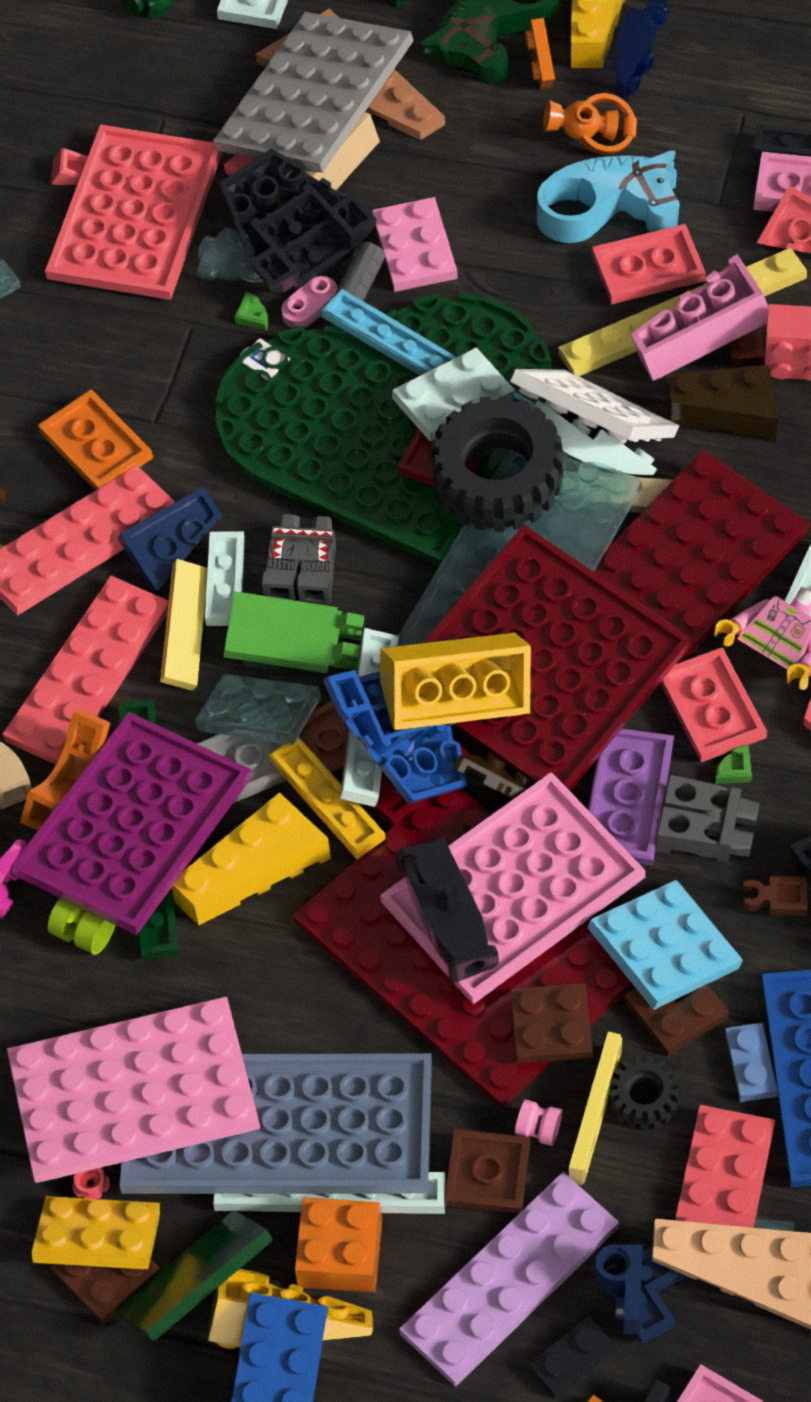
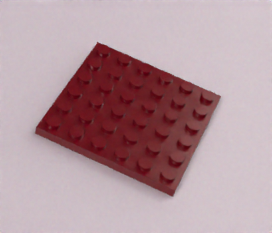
M526 525L519 529L423 642L431 643L516 633L531 645L530 714L458 722L453 727L488 752L506 761L507 765L515 771H520L534 780L535 784L552 772L569 791L573 789L692 645L690 637Z

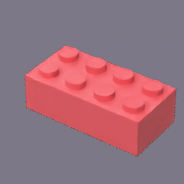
M769 304L765 365H768L771 378L811 381V307Z

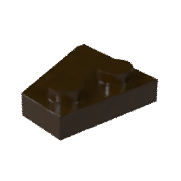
M490 752L487 755H460L453 767L462 773L464 771H473L484 779L483 784L502 792L512 799H515L535 784L534 780L522 772L516 771L514 773L506 768L507 762Z

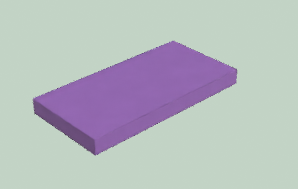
M621 729L597 759L588 811L639 864L653 866L674 736Z

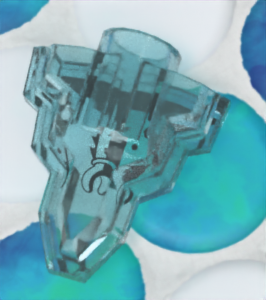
M225 227L216 238L208 235L203 239L198 250V258L201 260L196 273L198 277L210 281L217 278L227 281L241 278L249 282H263L252 269L237 230Z

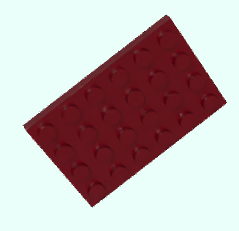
M703 449L592 563L589 569L692 639V645L676 663L678 664L686 661L714 632L716 624L721 620H725L809 531V523Z

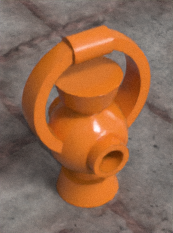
M599 93L585 101H576L568 105L565 110L562 109V105L548 100L543 117V131H557L559 127H562L566 135L571 139L579 141L587 150L599 155H612L625 149L632 139L636 138L637 118L623 99L609 93ZM609 103L618 107L624 113L623 137L625 140L614 146H604L591 139L596 132H600L603 138L613 142L619 123L618 110L605 111L603 115H600L593 104Z

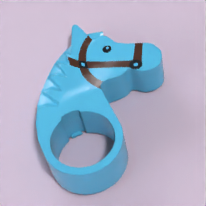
M668 151L653 158L630 155L598 157L583 160L558 170L544 181L538 190L536 221L539 229L544 235L558 242H581L593 236L619 211H624L638 220H644L649 232L678 226L680 204L672 191L676 187L677 171L674 169L673 162L675 151ZM580 200V203L587 207L590 206V210L580 215L567 216L554 212L549 206L559 201Z

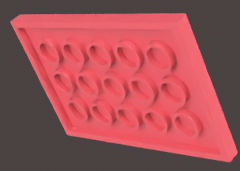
M100 125L46 267V278L60 282L171 300L223 152L217 151L213 142Z

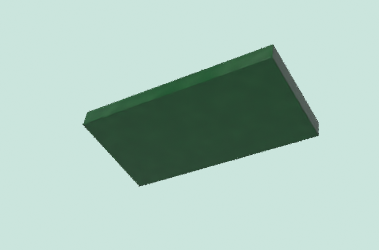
M233 1210L115 1310L123 1321L150 1340L155 1341L271 1243L273 1239L265 1228Z

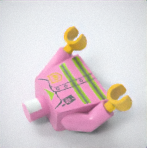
M801 587L791 604L777 596H774L771 600L765 599L745 609L730 620L719 621L715 627L714 637L719 633H727L728 635L724 638L723 645L731 646L734 642L735 634L740 635L738 640L787 669V684H790L795 678H800L799 689L805 690L808 687V676H811V617L808 616L811 612V592Z

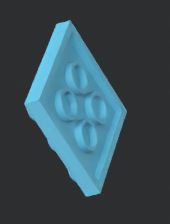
M677 880L592 918L588 926L590 932L653 1010L739 969L743 961Z

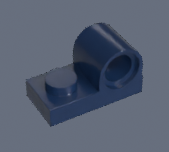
M608 1245L600 1250L595 1261L596 1283L604 1292L617 1295L616 1319L624 1320L623 1334H639L643 1245ZM615 1264L621 1266L624 1271L620 1274L612 1275L604 1269L609 1265Z

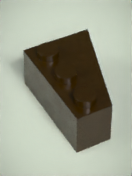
M768 365L667 375L666 400L669 418L671 422L678 424L680 428L713 433V429L734 432L736 437L744 438L745 434L766 437L765 441L776 443L778 417Z

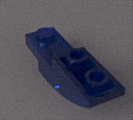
M649 0L643 11L631 7L624 19L616 44L615 84L617 96L627 102L631 94L635 95L637 93L643 74L645 72L649 73L653 66L655 57L651 52L656 32L660 25L664 26L670 13V9L667 8V0Z

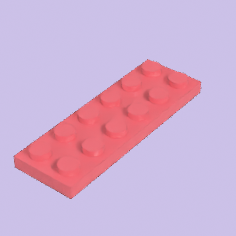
M136 465L1 548L0 599L18 616L122 551L124 548L117 539L122 532L174 504L175 501Z
M110 576L2 734L4 741L56 765L64 748L73 712L81 709L97 717L101 715L166 618L169 601Z

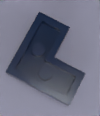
M652 1247L643 1251L640 1328L639 1334H635L641 1345L675 1327L676 1321L658 1292L686 1277V1275L653 1262ZM617 1266L607 1273L617 1275L622 1273L624 1269L621 1266ZM609 1294L616 1305L617 1295Z

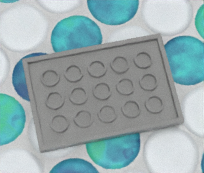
M304 12L213 140L216 150L256 159L272 148L302 165L307 170L323 173L414 41L411 31Z

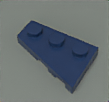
M202 487L122 532L117 539L155 595L171 576L172 565L176 559L184 561L222 514L205 488Z

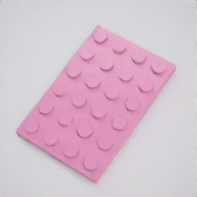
M552 772L448 846L483 917L489 945L496 946L499 957V964L495 968L454 984L472 1004L476 1003L645 878V870ZM405 877L380 895L381 902L449 977L448 965L438 955L410 897Z
M227 997L7 1049L35 1183L260 1129Z

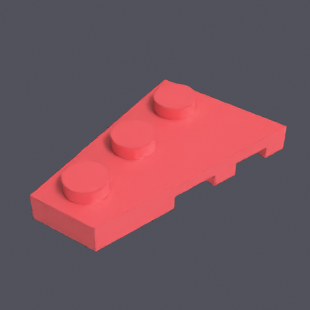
M789 185L757 244L782 249L791 248L793 251L811 254V197Z

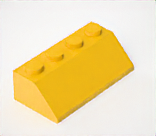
M516 633L380 648V683L392 728L394 730L530 714L531 645Z

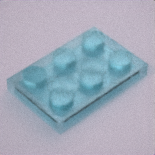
M223 674L195 722L198 731L294 745L321 699V694L318 686Z

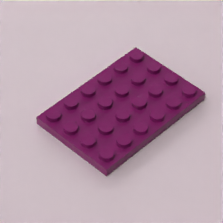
M129 712L11 865L12 875L137 936L251 779V769Z

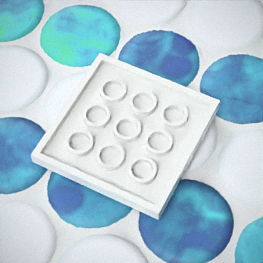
M515 369L510 381L521 387L519 392L533 399H538L539 396L550 401L548 405L550 408L565 414L569 410L579 415L578 421L589 427L597 428L600 425L609 430L607 433L609 437L626 443L627 439L638 442L639 439L649 442L650 439L661 441L662 438H674L679 428L678 424L566 370Z

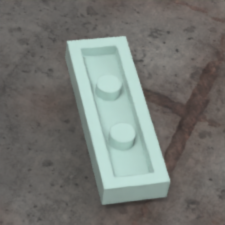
M244 531L210 532L205 607L206 626H229L234 591L242 592Z

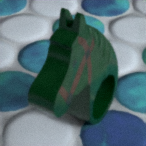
M457 0L443 18L437 32L420 43L422 48H426L423 51V56L441 57L447 66H465L475 72L484 82L500 84L509 78L511 70L507 51L503 45L498 43L497 38L502 35L529 30L531 20L544 18L545 25L550 23L559 14L563 0H541L533 4H519L512 0Z

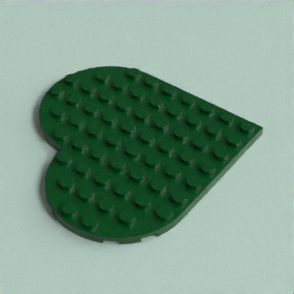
M460 293L459 297L440 298L439 294L415 299L412 305L399 311L393 309L386 314L456 357L477 348L513 387L516 393L533 403L539 400L544 404L547 400L540 396L538 399L525 396L519 392L520 386L510 382L515 369L552 370L551 357L544 339L541 340L533 330V324L513 308L499 301L479 295ZM304 326L278 332V337L266 342L271 347L264 350L262 354V362L266 367L278 369V372L272 377L264 370L252 371L243 364L247 357L263 348L260 342L255 343L242 353L223 377L216 397L218 436L223 449L233 464L247 477L270 490L442 568L471 522L468 525H464L456 520V513L453 515L449 514L443 508L442 501L437 498L434 487L398 474L397 466L418 427L393 400L392 390L420 375L342 328L335 326H325L324 330H305ZM271 351H280L285 355L283 362L276 365L268 363L265 357ZM261 374L266 376L268 381L261 377ZM505 448L485 450L473 474L484 479L500 480L518 452Z

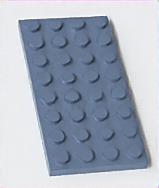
M431 1053L242 1054L260 1129L125 1161L121 1164L120 1175L121 1194L428 1193L432 1077Z

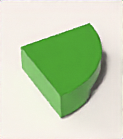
M246 292L235 315V323L267 331L268 316L265 307L257 296Z
M749 745L733 749L718 764L715 784L751 782Z

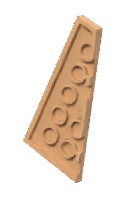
M655 1219L652 1246L653 1262L695 1280L698 1278L721 1288L720 1290L727 1294L742 1297L753 1302L755 1306L811 1329V1233Z

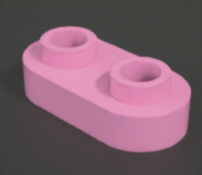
M325 276L315 277L287 298L281 307L282 319L285 325L289 328L302 326L306 328L321 317V310L336 294L337 285L335 281Z

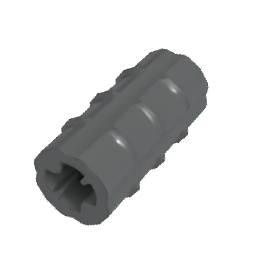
M361 243L344 277L341 279L336 294L343 289L364 301L376 275L379 274V269L386 256L385 252L373 243Z

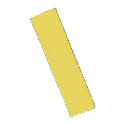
M176 559L172 565L160 682L193 691L198 682L208 568Z
M607 1033L570 1161L569 1177L578 1185L585 1183L610 1096L611 1078L614 1079V1071L618 1067L621 1057L622 1037L620 1034Z

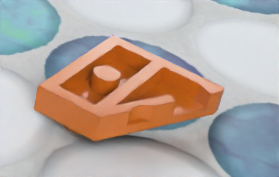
M544 18L531 20L529 31H525L526 46L530 50L533 60L531 61L533 80H538L540 89L552 88L555 76Z

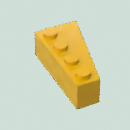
M572 0L571 68H603L613 39L615 26H617L620 18L622 5L626 0Z
M278 793L182 872L172 886L174 901L196 924L201 925L240 905L241 900L255 893L260 895L270 890L271 885L287 877L292 879L304 873V868L316 862L320 865L330 860L328 837L281 793Z

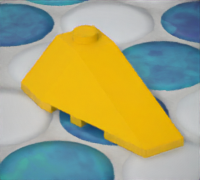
M239 1269L215 1289L209 1322L208 1341L215 1342L217 1345L228 1349L240 1347L250 1293L328 1306L323 1340L371 1335L373 1330L372 1311L330 1296H324L316 1300L303 1292V1287L291 1284L289 1289H284L269 1284L270 1276Z

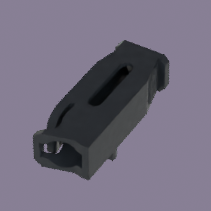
M440 838L431 844L403 847L397 851V867L399 871H406V881L410 897L436 952L448 965V974L451 982L457 983L495 968L499 964L498 950L495 945H489L483 917L445 838ZM405 858H411V859H414L415 861L404 860V859H405Z

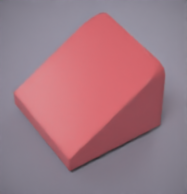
M61 148L53 160L51 184L78 185L88 156Z

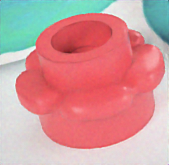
M102 1167L76 1173L72 1188L75 1195L80 1198L100 1199L102 1193L107 1192L109 1189L110 1179L108 1176H105V1170ZM94 1181L93 1186H88L87 1183Z

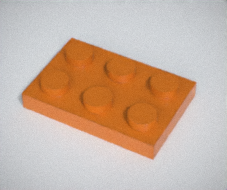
M92 389L38 425L42 436L95 490L136 465L141 467L153 459L152 450Z

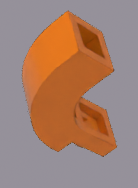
M81 709L73 712L61 756L48 778L40 785L28 791L20 823L37 831L41 828L105 744L110 722Z

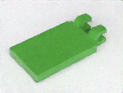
M234 591L224 657L321 673H328L329 665L336 668L356 670L360 645L347 642L337 643L338 637L361 640L364 616L348 612L342 614V611H338L337 607Z

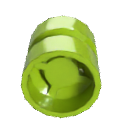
M61 898L55 904L48 921V932L67 942L74 940L75 946L93 955H97L105 948L115 928L114 924Z

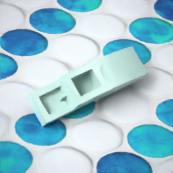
M538 400L533 406L532 410L538 407L546 414V420L550 419L555 424L557 435L561 437L562 451L584 463L617 473L653 475L657 470L651 465L655 459L640 448H637L634 453L624 445V442L609 437L607 435L608 432H605L603 429H600L594 439L588 436L591 432L589 428L574 419L572 424L560 416L561 412L548 406L549 400H546L544 404Z

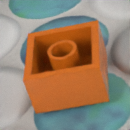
M303 1197L295 1264L298 1286L311 1289L376 1293L382 1230L380 1202Z

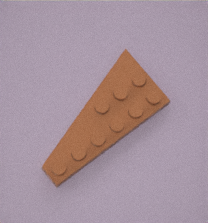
M327 9L326 11L320 14L339 18L330 9ZM289 34L255 54L256 63L266 67ZM395 69L365 111L371 117L375 114L387 120L389 126L419 140L445 125V116Z

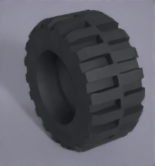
M490 396L480 398L478 403L473 404L472 401L461 405L459 413L456 410L452 411L446 417V424H440L436 430V439L432 441L431 467L437 498L442 501L443 508L449 514L453 515L456 513L457 521L464 525H468L469 522L474 523V529L485 531L486 527L494 528V532H505V527L511 526L516 530L525 525L524 522L527 520L533 523L541 518L542 509L548 511L555 503V497L560 494L562 488L561 437L557 435V428L553 421L550 419L546 420V414L538 407L532 410L530 409L529 402L521 399L513 402L510 400V397L500 396L499 400H490ZM492 448H505L516 451L529 462L520 473L502 480L481 478L473 474L466 467L467 463L475 455Z

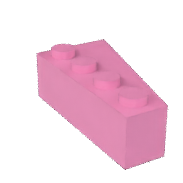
M738 254L728 260L729 266L720 273L713 271L704 278L706 283L695 292L691 293L688 290L680 296L678 304L670 311L663 309L630 334L640 360L653 381L768 323L769 308L765 296Z

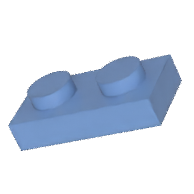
M763 1023L725 1028V1037L739 1102L777 1097L778 1089Z

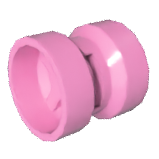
M525 1099L518 1115L515 1136H532L538 1138L542 1144L553 1146L559 1131L562 1110L554 1107L540 1108L536 1102Z

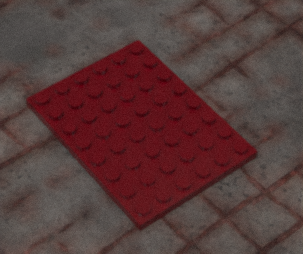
M459 789L424 800L385 834L386 839L359 859H356L293 915V919L296 925L498 1107L503 1109L553 1062L517 1064L511 989L586 983L591 1027L634 985L588 929L592 918L605 913L603 909L474 1004L451 982L444 971L382 904L380 895L406 877V871H399L396 863V852L401 848L431 844L443 837L449 846L491 816L487 810L467 793ZM405 858V859H404V860L415 861L414 859H411V858Z

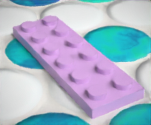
M562 1172L399 1329L400 1335L456 1387L619 1228V1221L568 1175Z

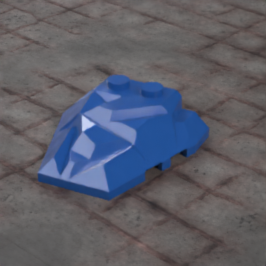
M352 670L328 676L323 680L339 716L408 804L456 791L467 785L465 771L462 773L453 768L459 756L462 755L460 743L453 741L451 726L455 723L394 730L380 683V671L358 677L356 671Z

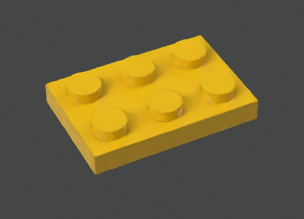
M46 1196L32 1249L33 1263L148 1270L160 1217V1205L154 1202Z

